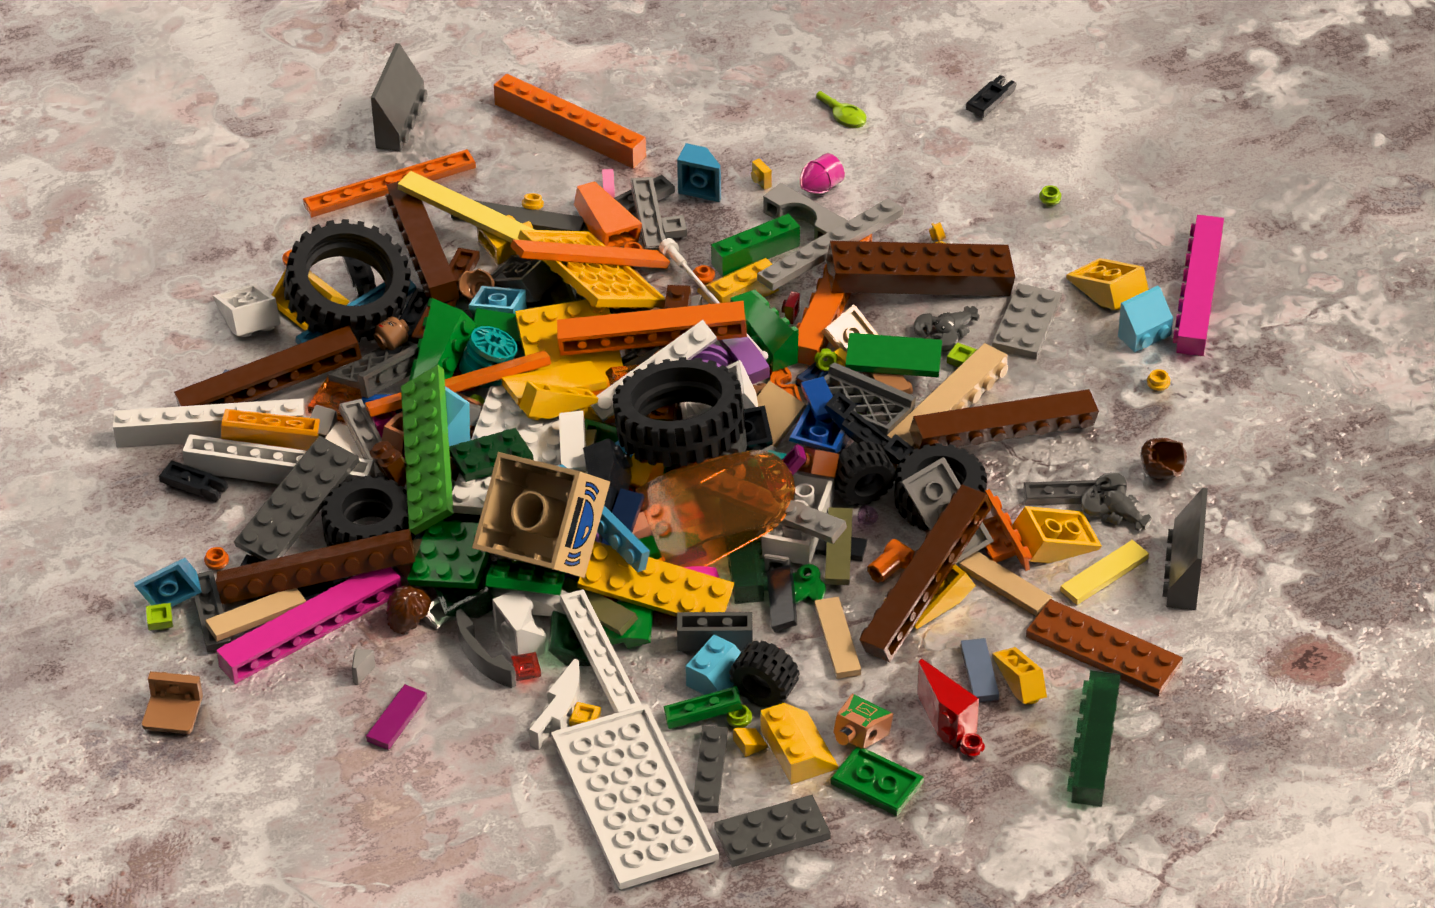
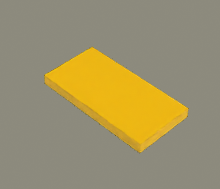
M590 360L502 377L503 387L518 406L520 405L527 381L589 389L591 392L607 388L606 379Z

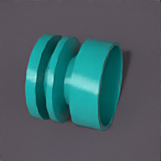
M480 326L474 329L470 335L467 348L459 362V370L462 374L513 360L517 353V344L509 334L498 328ZM502 379L480 386L485 388L502 385Z

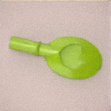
M822 91L816 94L818 100L833 109V117L841 125L849 128H860L866 124V114L859 107L849 103H839L836 99L831 98Z

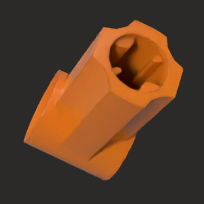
M892 539L886 545L883 554L867 566V572L875 582H884L898 569H906L915 551L899 540Z

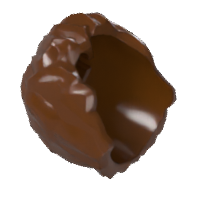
M1168 438L1147 440L1141 448L1140 457L1143 470L1155 479L1166 480L1181 476L1187 462V452L1183 447V443Z
M412 586L396 588L387 601L386 614L390 629L398 634H405L410 629L417 628L420 619H423L428 614L431 605L430 597L423 590L413 588Z

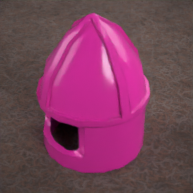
M830 153L823 154L817 159L808 162L802 169L800 176L801 189L814 194L829 192L831 188L844 180L845 172L841 162Z

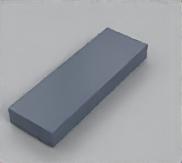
M986 639L961 641L960 647L972 694L979 698V702L999 700V691Z

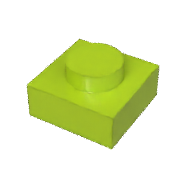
M957 342L947 355V363L960 367L977 349Z
M171 603L146 606L149 631L173 627Z

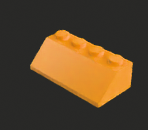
M225 409L221 423V439L307 451L318 438L320 419Z

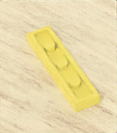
M1131 540L1062 584L1060 592L1078 605L1148 560L1149 553L1135 541Z

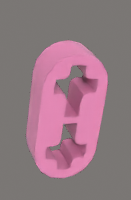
M602 169L603 189L615 198L613 169Z

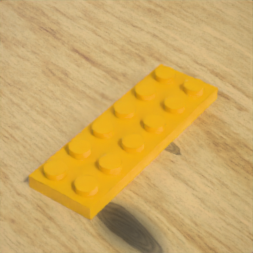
M594 541L585 578H579L577 587L677 617V612H726L734 582L648 557L646 570L637 572L610 545Z

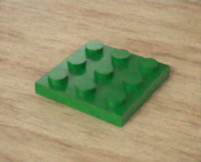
M440 521L426 529L415 557V562L407 578L410 586L478 589L491 554L472 548L479 523Z
M497 559V562L492 561L486 578V586L561 595L565 580V573L536 567V565L521 562V565L512 564V561L508 559Z

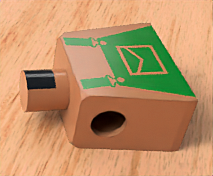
M851 694L837 713L833 733L837 742L841 745L851 743L859 748H867L890 734L894 714L855 694Z

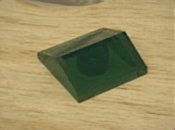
M553 611L548 651L566 666H569L574 659L579 660V666H591L567 615Z

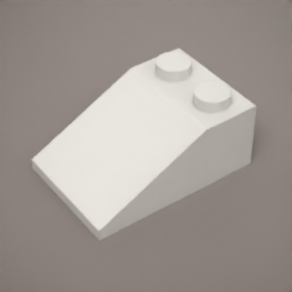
M257 284L213 295L214 301L230 330L239 337L251 336L254 331L258 330L270 331L274 329V326L281 324L276 298Z

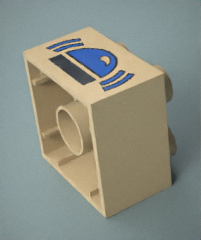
M498 452L472 548L585 578L610 481L580 471Z

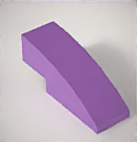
M748 336L718 340L723 349L729 353L732 363L738 360L742 362L752 384L770 377L768 363Z

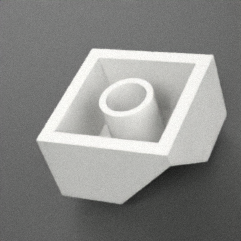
M512 590L492 599L495 633L517 663L522 664L544 654L547 638L543 629H538L534 623L531 612L533 603L528 595L525 596L521 590Z

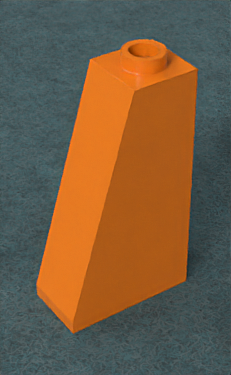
M595 181L577 186L574 206L592 235L607 247H622L629 242H639L642 223Z

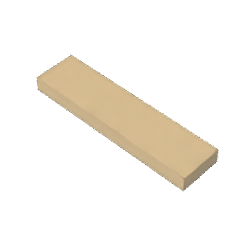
M978 551L960 562V568L965 573L1035 616H1038L1048 601L1052 599V596Z
M297 588L277 592L206 619V627L214 639L220 641L271 621L288 610L305 603L306 600Z
M839 597L815 600V610L836 679L861 675L860 663Z

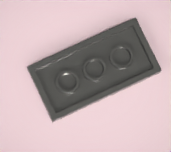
M813 795L714 822V829L731 867L831 839V832Z

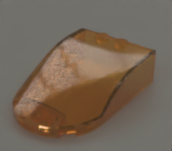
M749 450L707 459L699 464L695 462L688 464V466L679 467L635 489V491L643 494L645 497L642 509L662 560L680 567L708 566L773 530L787 515L786 509L790 501L794 499L795 483L790 469L778 456L763 450Z

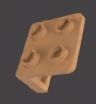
M150 671L148 683L151 696L142 721L143 729L181 734L191 733L203 698L200 676Z

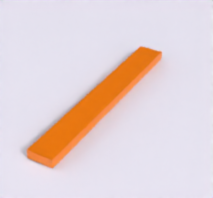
M468 149L303 198V204L312 218L385 196V194H388L387 184L401 181L410 171L434 181L476 168V162Z
M514 239L510 245L522 259L663 269L668 268L670 261L659 250Z
M545 350L445 379V386L455 393L500 380L502 377L521 374L551 364L550 356ZM401 392L366 402V410L370 417L402 409Z

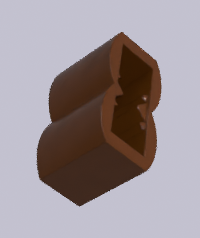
M388 441L376 443L370 450V456L387 480L391 479L397 482L399 486H405L407 466L401 453L394 449Z

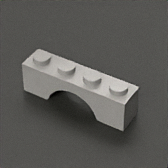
M783 183L778 184L763 196V213L774 219L789 213L793 219L810 223L814 227V240L848 221Z

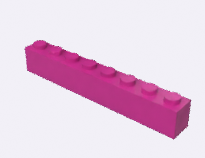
M1197 215L1196 224L1191 223L1190 237L1194 238H1189L1187 251L1191 253L1186 254L1185 266L1189 268H1184L1183 281L1186 283H1182L1180 297H1184V299L1179 298L1178 312L1182 313L1176 316L1175 327L1179 328V330L1174 329L1173 343H1177L1176 353L1204 356L1223 233L1224 218Z
M391 567L352 576L348 580L329 588L320 595L307 600L305 603L288 610L277 618L217 649L219 667L234 684H237L386 603L394 590L401 587V577Z

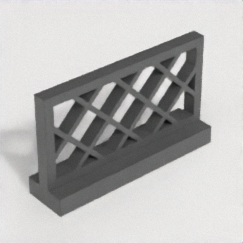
M406 342L394 350H383L379 347L362 356V359L349 363L328 374L329 381L358 388L361 391L362 397L369 398L410 376L414 359H418L419 355L418 343Z
M835 362L829 367V373L824 377L832 394L839 391L854 403L862 402L863 405H857L854 411L867 412L868 415L861 416L886 435L914 410L915 396ZM883 411L884 414H874L873 412ZM878 421H888V424L885 425Z

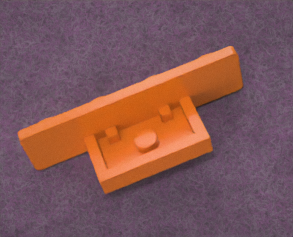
M990 489L985 490L992 505L990 511L993 517L983 520V524L991 535L993 542L985 546L984 549L990 559L996 563L1017 556L1025 571L1030 570L1029 560H1032L1028 547L1022 546V539L1018 530H1013L1011 527L1012 522L1007 512L1003 513L1001 510L1002 504L997 495L993 496Z

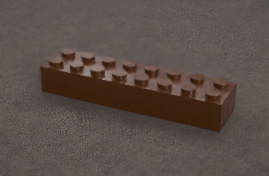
M830 241L826 258L831 293L1011 296L1015 281L1009 245Z

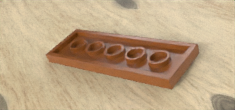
M1052 599L1048 601L1026 630L1027 638L1157 696H1160L1183 663V657Z

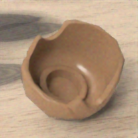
M479 268L473 271H465L458 282V288L462 296L469 302L472 301L481 286L495 287V282L490 273Z

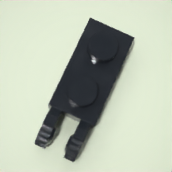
M999 75L966 103V110L984 118L1007 96L1014 92L1017 85L1016 82L1011 80L1004 85L1006 79L1004 76Z
M342 257L358 298L364 295L361 286L369 284V290L376 287L370 265L355 258Z
M170 461L159 475L161 483L203 496L209 501L217 502L221 498L219 491L225 492L228 489V483L223 479L175 461Z

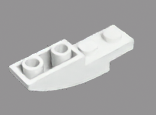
M574 659L568 667H564L558 680L549 686L547 690L548 704L545 705L540 717L529 726L530 746L539 750L551 736V732L569 726L570 716L580 698L579 660Z

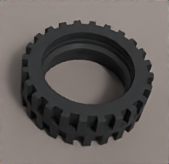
M342 219V222L339 224H335L334 220L326 222L324 227L317 224L312 227L311 234L305 231L301 235L300 242L295 241L292 252L289 254L283 287H285L284 298L289 300L288 308L290 312H297L296 320L300 324L307 323L308 331L312 333L319 331L322 335L349 325L358 343H360L362 337H367L368 341L374 339L375 328L389 317H396L398 319L399 315L403 312L407 298L411 270L407 268V256H401L402 247L399 243L393 245L391 243L392 237L388 233L383 236L379 233L378 227L374 225L372 228L365 227V222L358 221L357 224H350L349 219ZM338 256L355 258L367 263L380 274L386 285L385 292L381 298L366 305L347 306L338 304L323 297L315 290L308 279L309 270L314 264L326 258Z
M679 357V360L676 361L664 359L662 360L663 363L656 365L653 362L647 364L646 369L641 370L639 368L635 370L632 377H625L623 385H618L615 389L616 394L613 395L612 400L619 444L625 448L626 453L629 455L634 454L636 460H648L650 465L663 463L664 467H671L672 464H680V467L688 466L687 463L695 461L697 464L703 463L704 459L708 457L714 459L719 456L720 451H728L731 448V442L737 443L740 439V434L745 429V414L740 381L737 380L734 372L729 373L728 368L724 365L718 367L715 361L702 362V358L686 360V357ZM695 402L712 407L699 416L679 421H660L645 417L660 407L675 403Z

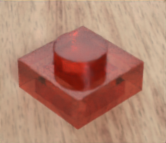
M536 652L511 656L516 681L541 677V669Z

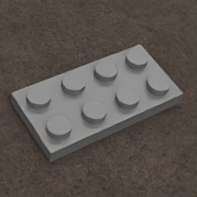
M1018 283L994 337L992 347L999 351L1037 359L1061 303L1062 293Z
M944 457L901 482L929 530H932L938 521L940 513L946 509L952 495L961 486ZM983 522L956 563L993 542Z

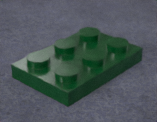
M516 428L449 446L450 457L465 482L492 475L498 452L534 460L532 452Z

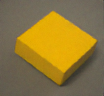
M577 702L570 716L569 726L598 719L601 715V707Z

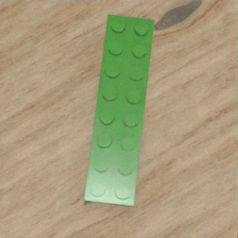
M439 365L425 371L401 386L404 449L407 466L408 520L410 532L414 535L454 514L444 369Z

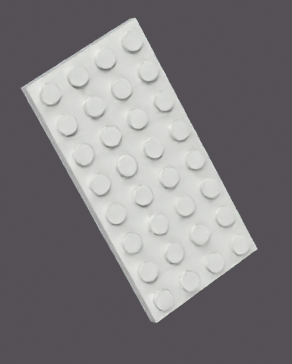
M490 386L471 440L516 428L532 452L535 461L556 466L561 465L559 416L551 419H530L519 408L503 386ZM459 472L452 491L453 512L481 515L492 475L465 482Z
M648 704L551 732L552 741L619 890L719 860V852Z

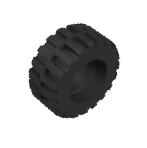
M936 443L935 446L928 444L922 446L919 450L917 448L912 450L910 455L907 454L901 460L895 474V506L899 514L904 519L907 518L906 521L912 526L917 525L923 531L928 529L901 482L942 457L946 459L960 485L963 484L985 493V490H987L985 468L974 454H969L968 450L964 448L958 449L956 445L949 444V446H943L942 443Z
M372 475L361 479L355 477L350 482L344 481L339 484V488H334L329 493V496L325 498L321 509L324 540L327 547L409 529L407 490L391 479L387 481L385 477L381 476L372 478ZM365 517H380L384 519L370 525L353 523ZM411 533L412 540L415 538L413 533Z

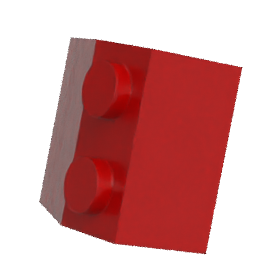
M920 659L918 661L917 696L940 739L957 749L961 746L960 741L966 734L977 733L979 698L924 659Z

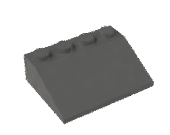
M399 43L395 44L372 93L371 106L376 148L401 152L404 143H407L409 140L410 130L414 129L416 116H419L421 113V105L423 102H426L427 90L424 89L423 78Z
M1202 488L1174 519V528L1168 529L1167 543L1172 544V547L1167 546L1166 561H1170V564H1165L1164 579H1169V582H1164L1162 597H1167L1166 607L1196 610L1208 488Z

